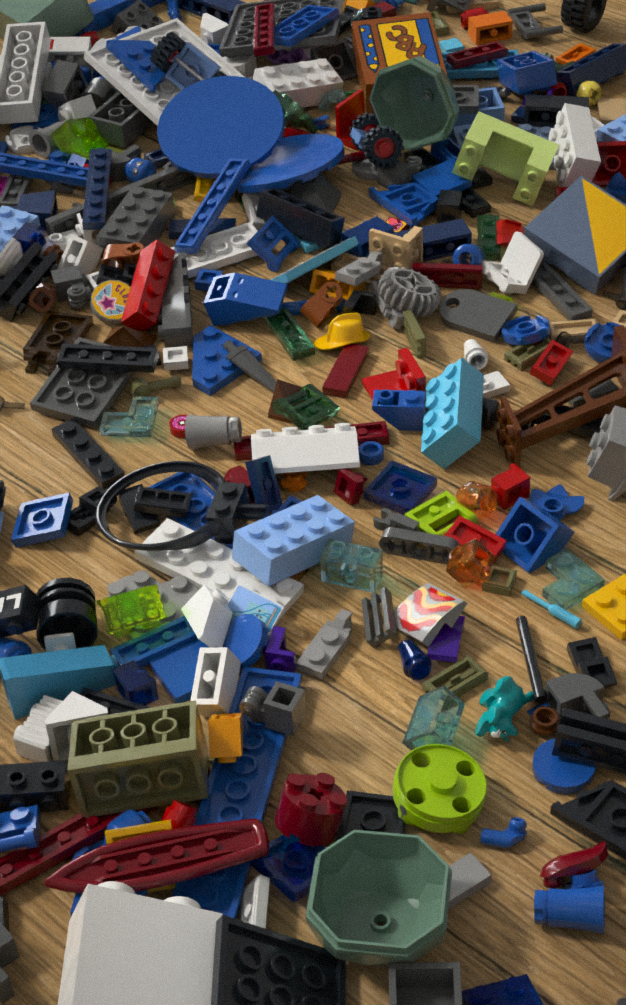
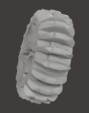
M405 267L388 268L381 276L377 290L380 294L379 296L384 299L385 303L390 304L391 308H396L399 312L411 310L415 317L418 315L421 317L430 316L434 313L440 303L442 293L439 290V286L433 280H429L428 276Z

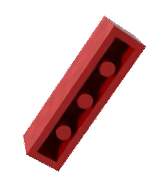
M158 239L140 252L121 323L128 328L146 331L157 323L176 252Z

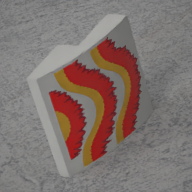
M426 583L408 596L394 611L396 629L429 647L444 624L451 628L453 627L468 603L430 583Z

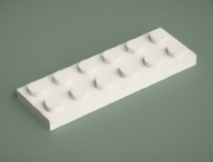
M167 518L142 544L167 542L186 536L194 531ZM212 539L189 549L134 551L135 559L173 578L183 576L187 579V582L192 583L198 589L204 584L213 591L217 588L228 599L231 598L239 583L284 606L285 610L281 617L304 593V584L290 577L268 587L232 559V549Z

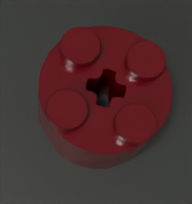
M318 773L317 776L289 774L276 811L275 824L286 837L289 838L290 834L299 837V843L308 846L327 845L332 842L333 837L338 833L347 805V797L343 790L335 784V778L330 774Z

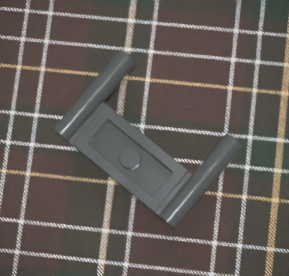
M545 3L508 9V16L511 17L513 25L525 39L563 33L562 25L542 28L531 13L545 11Z

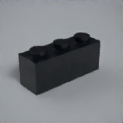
M526 94L524 124L555 127L557 113L562 110L564 103L589 107V97Z

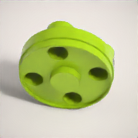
M428 744L413 749L401 760L393 780L392 795L398 808V816L406 824L416 825L431 832H452L455 834L467 832L471 824L481 814L486 799V778L483 770L469 754L453 746Z

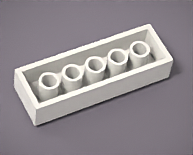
M46 22L7 24L0 59V124L38 122L42 87L45 80L51 43Z

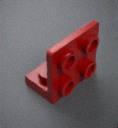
M361 89L335 107L336 136L343 142L344 146L354 150L358 149L351 142L349 137L351 131L349 128L353 126L352 121H356L358 119L357 116H363L364 91Z
M408 348L398 350V360L395 362L396 370L362 378V385L372 402L374 390L384 389L425 391L426 400V376Z

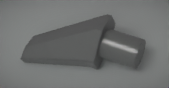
M485 86L483 88H492L496 86ZM496 87L502 101L511 95L510 88Z
M44 180L51 186L50 190H55L56 192L71 194L76 189L65 183Z

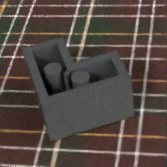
M57 60L55 66L51 69L46 83L42 87V93L48 104L62 106L71 100L80 98L88 84L79 63Z

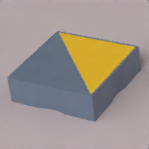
M580 176L525 227L524 235L543 251L544 256L542 260L559 268L570 279L596 295L615 276L620 267L626 263V204L585 177Z

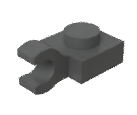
M386 508L381 509L382 519L378 517L373 518L374 527L378 530L384 531L388 527H396L420 532L418 521L398 513L393 515V512Z

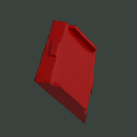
M509 219L496 221L497 245L508 247L515 232L524 234L525 228L522 223Z

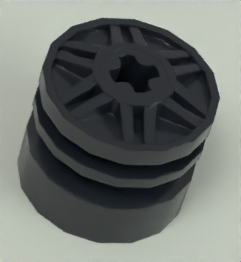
M68 577L54 579L39 588L36 595L42 599L36 634L37 641L41 647L46 650L45 636L70 632L74 633L76 648L91 647L98 637L95 593L91 586L82 580Z

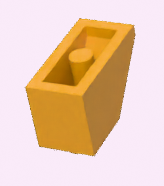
M243 713L212 714L208 719L210 758H217L218 763L236 762V757L243 755Z

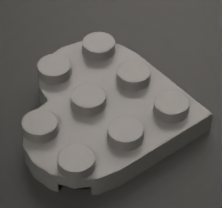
M140 570L133 575L110 583L107 587L108 604H115L117 601L135 596L137 598L138 595L143 594L147 604L144 607H148L151 610L149 606L156 605L160 615L159 618L149 621L145 619V622L125 628L123 626V631L131 640L185 616L181 608L199 589L192 583L187 582V579L183 576H177L170 581L160 583L155 578L150 577L147 571ZM149 592L151 593L150 596H152V600L154 601V604L148 605L147 602L152 600L147 601V597H145L144 595L145 593ZM136 607L119 609L122 613L128 614L134 612Z

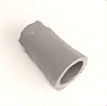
M67 120L56 122L43 129L32 131L29 135V143L37 156L47 158L57 147H61L74 138L75 130Z
M187 415L185 436L189 450L242 441L243 428L239 417Z

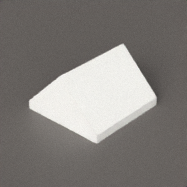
M72 691L45 719L53 761L66 760L68 762L72 721L108 715L107 708Z

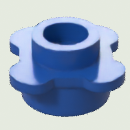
M595 869L582 874L571 875V882L566 883L567 888L571 889L604 885V881L599 880Z

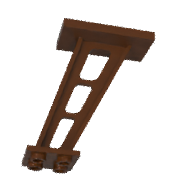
M624 325L614 327L611 358L515 412H513L507 398H501V408L497 410L500 429L496 430L498 443L504 446V454L507 461H511V463L516 464L520 468L522 449L601 418L605 414H610L615 405L626 408V328ZM613 377H617L622 386L621 389L598 399L591 398L589 394L591 389ZM578 396H582L586 401V404L561 415L555 412V408ZM544 414L550 415L551 419L522 431L521 427Z

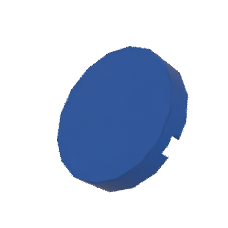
M537 315L536 319H530V316H521L508 321L505 329L502 328L501 331L506 343L526 345L546 338L550 334L551 327L549 320L545 317Z
M607 322L602 325L598 323L589 328L584 340L585 350L588 355L600 363L611 358L614 327L622 325Z
M243 614L230 622L223 647H228L241 661L239 671L243 669V666H252L262 655L260 651L263 646L266 647L268 642L266 624L253 614Z
M555 738L542 743L534 752L532 770L535 779L539 783L541 781L546 785V789L560 794L578 793L584 789V786L594 780L595 766L552 755Z

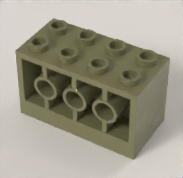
M196 700L72 721L67 771L82 817L88 818L89 816L120 813L128 809L139 810L172 804L174 799L187 802L209 798L208 746Z

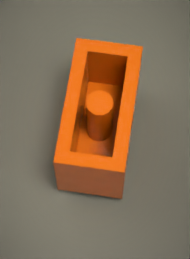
M505 11L468 17V35L476 45L512 39L513 21Z

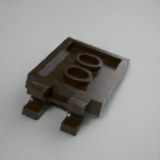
M48 311L23 348V359L28 361L25 372L35 374L39 361H46V363L51 364L48 370V376H50L57 367V358L62 344H74L78 337L85 338L93 325V316Z

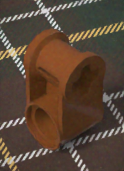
M137 242L110 244L104 250L101 264L119 269H124L125 262L137 265L140 252L144 249V246Z
M336 282L325 283L300 309V312L317 328L329 318L331 313L343 301L340 285ZM330 291L331 293H333L336 291L337 297L334 298L331 296L328 298L327 292Z

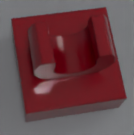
M348 468L339 469L333 492L349 505L358 504L361 494L364 493L362 489L364 482L368 478L361 473H354Z

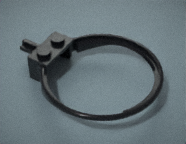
M168 461L137 469L116 481L103 494L98 503L96 522L100 532L109 541L124 548L142 551L182 550L201 545L213 537L218 543L233 544L234 531L245 527L247 519H263L268 517L270 507L267 504H250L246 483L226 482L219 472L209 466L190 461ZM169 472L190 473L201 477L216 490L205 517L208 522L198 530L175 540L153 544L131 543L114 536L107 524V512L113 500L130 485L153 475Z

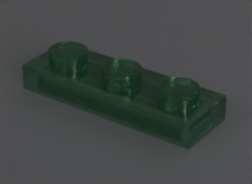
M477 215V246L483 250L485 261H501V246L497 245L496 221L500 220V215Z
M287 308L281 309L279 314L272 317L265 316V322L292 361L315 355V346Z

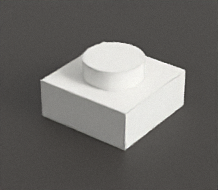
M187 346L163 348L164 371L189 369Z

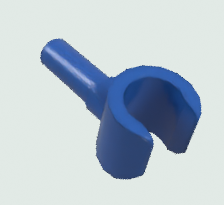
M323 115L317 119L306 117L302 119L304 123L314 124L318 130H323L330 126V124L325 122V120L329 119L328 115Z

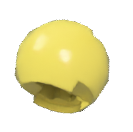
M595 81L581 83L576 97H589V107L596 105L597 99H600L602 93L600 85Z

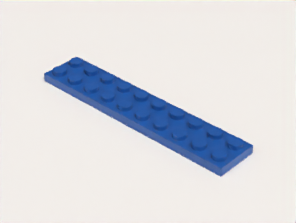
M243 666L229 713H242L239 704L250 687H260L267 694L270 693L276 681L300 688L302 674ZM243 714V755L236 757L237 761L231 763H218V759H214L208 779L209 798L202 799L194 826L255 818L259 819L263 824L288 734L266 728L265 722L255 723L251 721L250 717ZM253 860L178 882L175 885L172 897L182 896L191 898L199 903L201 909L222 913L225 916L237 919Z

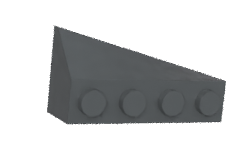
M181 252L173 260L158 315L159 340L164 339L165 348L193 346L191 297L186 252Z

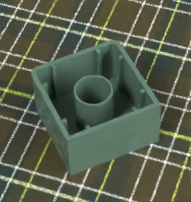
M0 0V37L2 39L5 37L7 24L46 22L50 37H73L94 20V15L87 0Z

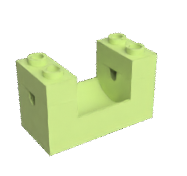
M478 111L464 139L452 173L472 181L479 166H483L519 181L513 199L533 206L559 144Z

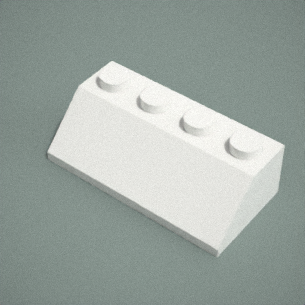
M350 423L335 424V428L325 429L324 425H312L308 427V430L299 431L298 427L282 428V432H272L271 429L256 430V434H251L252 460L270 455L275 474L360 467L357 431L355 426L350 427Z

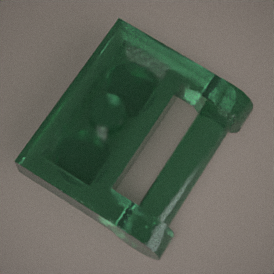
M312 384L303 386L301 391L284 399L278 398L272 402V409L276 414H283L301 430H308L309 426L318 425L337 415L340 408Z

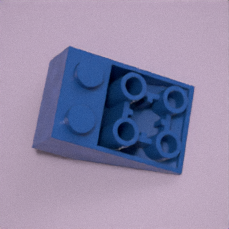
M240 273L213 277L203 304L213 326H227L234 322L251 321L264 316L272 317L279 314L288 285Z

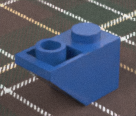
M374 390L372 410L398 430L423 431L425 391Z

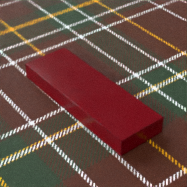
M496 41L446 54V61L454 69H459L508 56V49L502 43Z
M413 262L412 264L413 271L428 276V279L433 280L439 287L482 289L483 265Z
M348 344L343 347L322 386L323 394L343 398L348 396L369 354L368 346Z

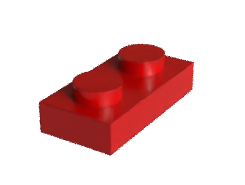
M551 340L532 367L530 375L552 386L574 351Z
M460 515L444 535L457 540L461 546L460 550L488 565H493L507 546V540Z

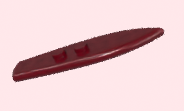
M255 818L138 835L100 846L75 858L46 878L44 885L48 888L83 894L87 884L99 885L109 881L127 884L134 892L159 888L264 857L269 852L268 834L261 821Z

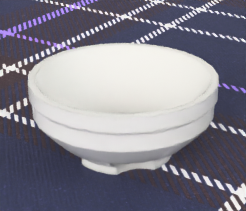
M12 238L0 253V276H6L23 256L21 244L15 238Z

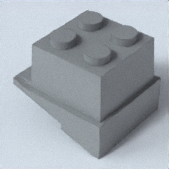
M616 405L610 415L605 414L600 425L601 431L599 433L595 432L592 436L589 447L593 449L586 462V465L590 466L588 477L610 487L608 500L614 501L626 491V409Z

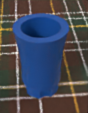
M604 885L576 889L549 888L548 891L535 890L534 923L539 925L548 924V927L586 930L604 935Z

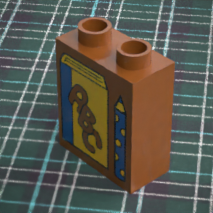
M431 12L352 22L353 57L360 89L364 91L366 113L375 114L369 98L380 69L422 56L440 66L447 75Z

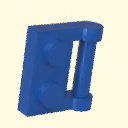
M273 215L246 243L267 263L268 269L273 272L278 271L285 258L300 246L299 240ZM282 239L285 242V246L275 256L271 250Z
M38 805L19 807L12 811L0 813V852L27 847V849L39 847L41 812Z

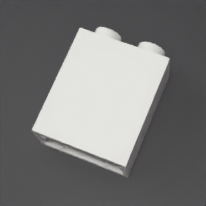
M109 881L99 885L87 884L69 920L58 1005H211L216 921L223 914L201 909L198 902L188 897L175 896L160 900L137 895L130 886L121 882Z

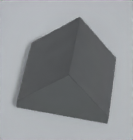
M346 38L338 40L331 46L325 47L321 45L310 49L311 60L326 58L343 81L358 76L354 58Z

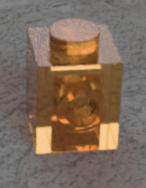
M475 538L462 546H456L450 552L446 572L466 588L474 583H480L489 576L495 555Z

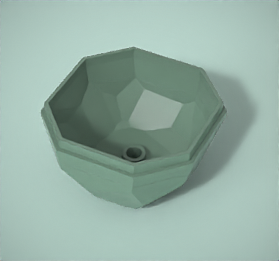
M422 56L380 69L369 98L379 124L382 127L385 125L394 129L402 138L404 148L410 151L446 140L453 130L459 114L457 99L450 79L440 66Z
M353 830L319 852L318 856L315 857L306 911L307 923L319 943L337 959L377 967H388V963H414L443 942L447 931L452 869L419 835ZM377 923H385V925H383V926H378V925H376V924H377Z

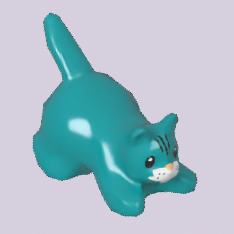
M503 676L500 678L495 688H489L480 698V705L486 707L487 711L480 717L475 734L481 737L489 731L492 737L509 742L510 735H518L517 729L512 724V717L523 705L534 700L533 691L524 694L522 687L516 684L512 677Z

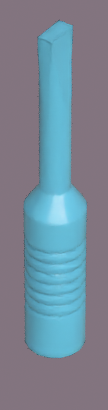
M527 590L521 592L523 596L548 609L552 616L571 627L578 629L581 626V618L556 604L551 605Z

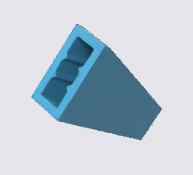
M105 645L0 658V674L7 701L15 720L30 715L31 708L35 703H40L43 695L63 701L72 691L80 694L84 687L100 691L117 685L115 673L120 671L115 655L109 656Z

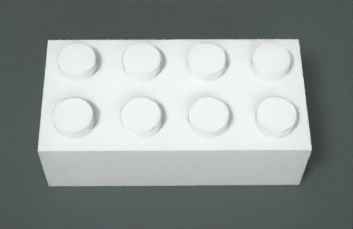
M326 58L255 68L253 80L265 85L276 95L283 111L339 102L344 84Z
M564 103L562 110L557 113L555 127L551 128L549 132V141L559 144L554 155V168L557 171L556 180L559 182L560 187L570 186L580 176L592 182L601 163L589 107Z

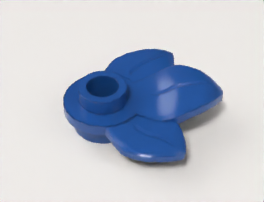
M559 484L546 493L538 489H532L530 501L537 503L558 520H562L565 515L577 513L584 505V496L569 497L563 485Z

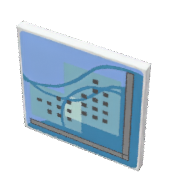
M239 583L227 603L233 613L231 621L243 614H253L266 624L268 637H270L273 627L276 626L285 610L284 606Z

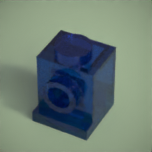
M25 222L12 237L20 242L23 255L34 242L42 246L47 243L45 228L39 224Z
M134 660L112 669L116 690L123 699L144 706L159 699L156 679L153 676L150 677L145 668L140 669Z

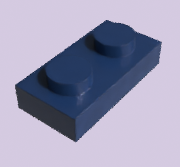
M270 455L245 462L255 503L269 505V512L279 509L283 503Z

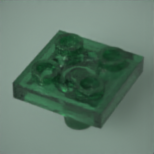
M277 90L273 91L285 110L283 135L285 129L294 122H298L311 134L317 132L318 128L312 124L315 120L306 112L303 115L304 109L296 102L291 104L293 100L285 92L281 95Z

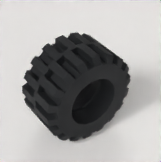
M563 0L561 20L565 26L583 32H590L600 22L607 0Z

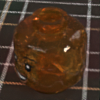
M469 481L461 486L456 493L457 503L473 512L477 519H485L497 506L494 489L483 483Z

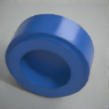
M369 441L358 447L359 460L362 464L377 465L383 461L384 448L381 444Z

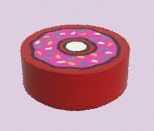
M177 415L170 420V432L173 436L178 438L186 437L185 421L187 415Z

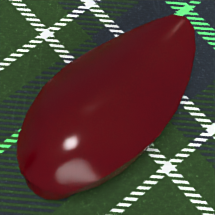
M605 841L587 849L557 856L548 861L542 867L540 877H544L543 885L546 888H557L562 884L560 877L582 874L600 866L608 856Z

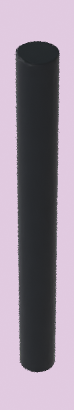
M518 616L516 618V625L535 703L542 705L547 702V697L528 620L525 616Z

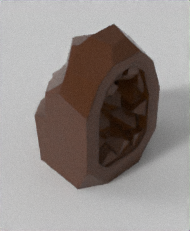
M42 282L33 291L28 302L41 313L51 311L59 300L56 295V289L50 284Z

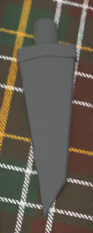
M230 340L226 341L223 345V348L229 352L226 355V359L274 393L277 382L248 351V348L244 345L237 347Z

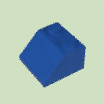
M519 497L496 532V535L507 540V546L503 553L529 573L559 556L574 534L572 529L537 503L523 497Z

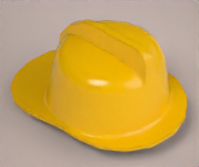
M359 313L341 314L331 321L328 333L315 340L314 347L321 350L335 349L351 343L366 341L371 336L370 333L364 331Z

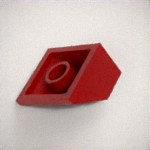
M626 141L597 142L601 163L592 183L607 186L612 176L618 172L626 180Z

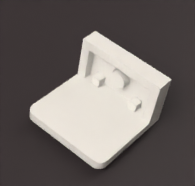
M515 232L501 263L483 260L481 265H483V272L487 275L486 278L495 282L501 292L509 295L512 293L526 294L544 253L523 233Z

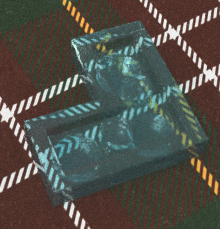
M133 396L129 412H104L99 428L101 436L151 437L159 407L158 397Z
M566 548L546 560L545 568L558 580L543 588L542 597L551 605L556 604L567 610L581 602L585 597L604 587L605 579Z

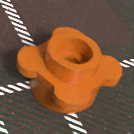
M308 471L282 473L284 477L280 483L287 491L299 492L307 485L305 477L308 476Z

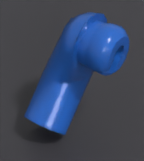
M514 817L510 820L509 827L503 831L483 828L480 844L504 849L511 848L525 839L528 833L526 830L527 823L522 818Z

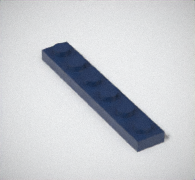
M90 149L82 219L83 230H101L106 224L112 149Z

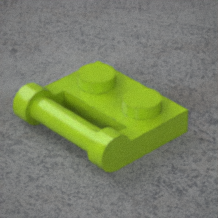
M448 491L405 513L406 517L419 522L420 532L441 536L447 533L452 524L438 532L434 529L459 515L478 524V519L474 512Z

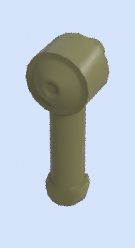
M175 375L171 376V378L148 383L145 379L134 378L130 384V391L136 400H144L153 391L172 387L178 388L181 385V378Z

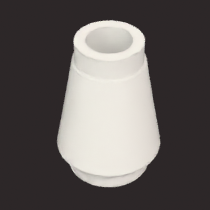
M467 340L464 343V360L477 370L483 369L489 359L487 351L476 340Z

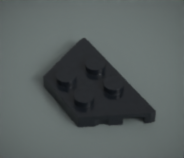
M610 780L598 785L593 790L577 793L576 799L562 805L557 801L551 805V815L598 843L605 841L609 850L626 859L625 787Z

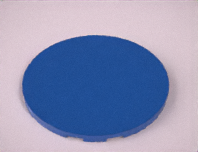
M219 76L196 82L173 97L160 116L157 135L164 156L175 168L182 172L192 173L195 177L215 179L219 176L229 158L248 159L250 167L257 163L261 164L266 160L282 138L285 121L278 98L265 85L245 77Z
M303 134L281 138L280 142L272 150V154L266 160L248 169L249 171L246 172L236 189L239 193H260V191L269 188H287L297 180H301L304 183L318 177V173L324 169L325 171L331 170L342 160L345 153L343 142L339 138L327 134Z

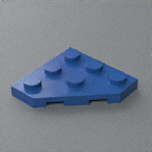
M211 325L193 336L192 370L193 386L209 396H212L245 373L226 359V355L229 353L223 348L226 341L230 340L237 347L244 345L258 362L262 361V354L259 351Z

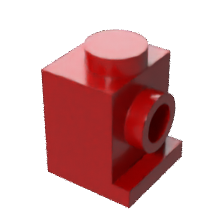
M512 463L509 465V470L491 479V487L487 488V495L492 502L497 503L505 510L515 505L519 497L526 499L530 496L531 477L516 464Z

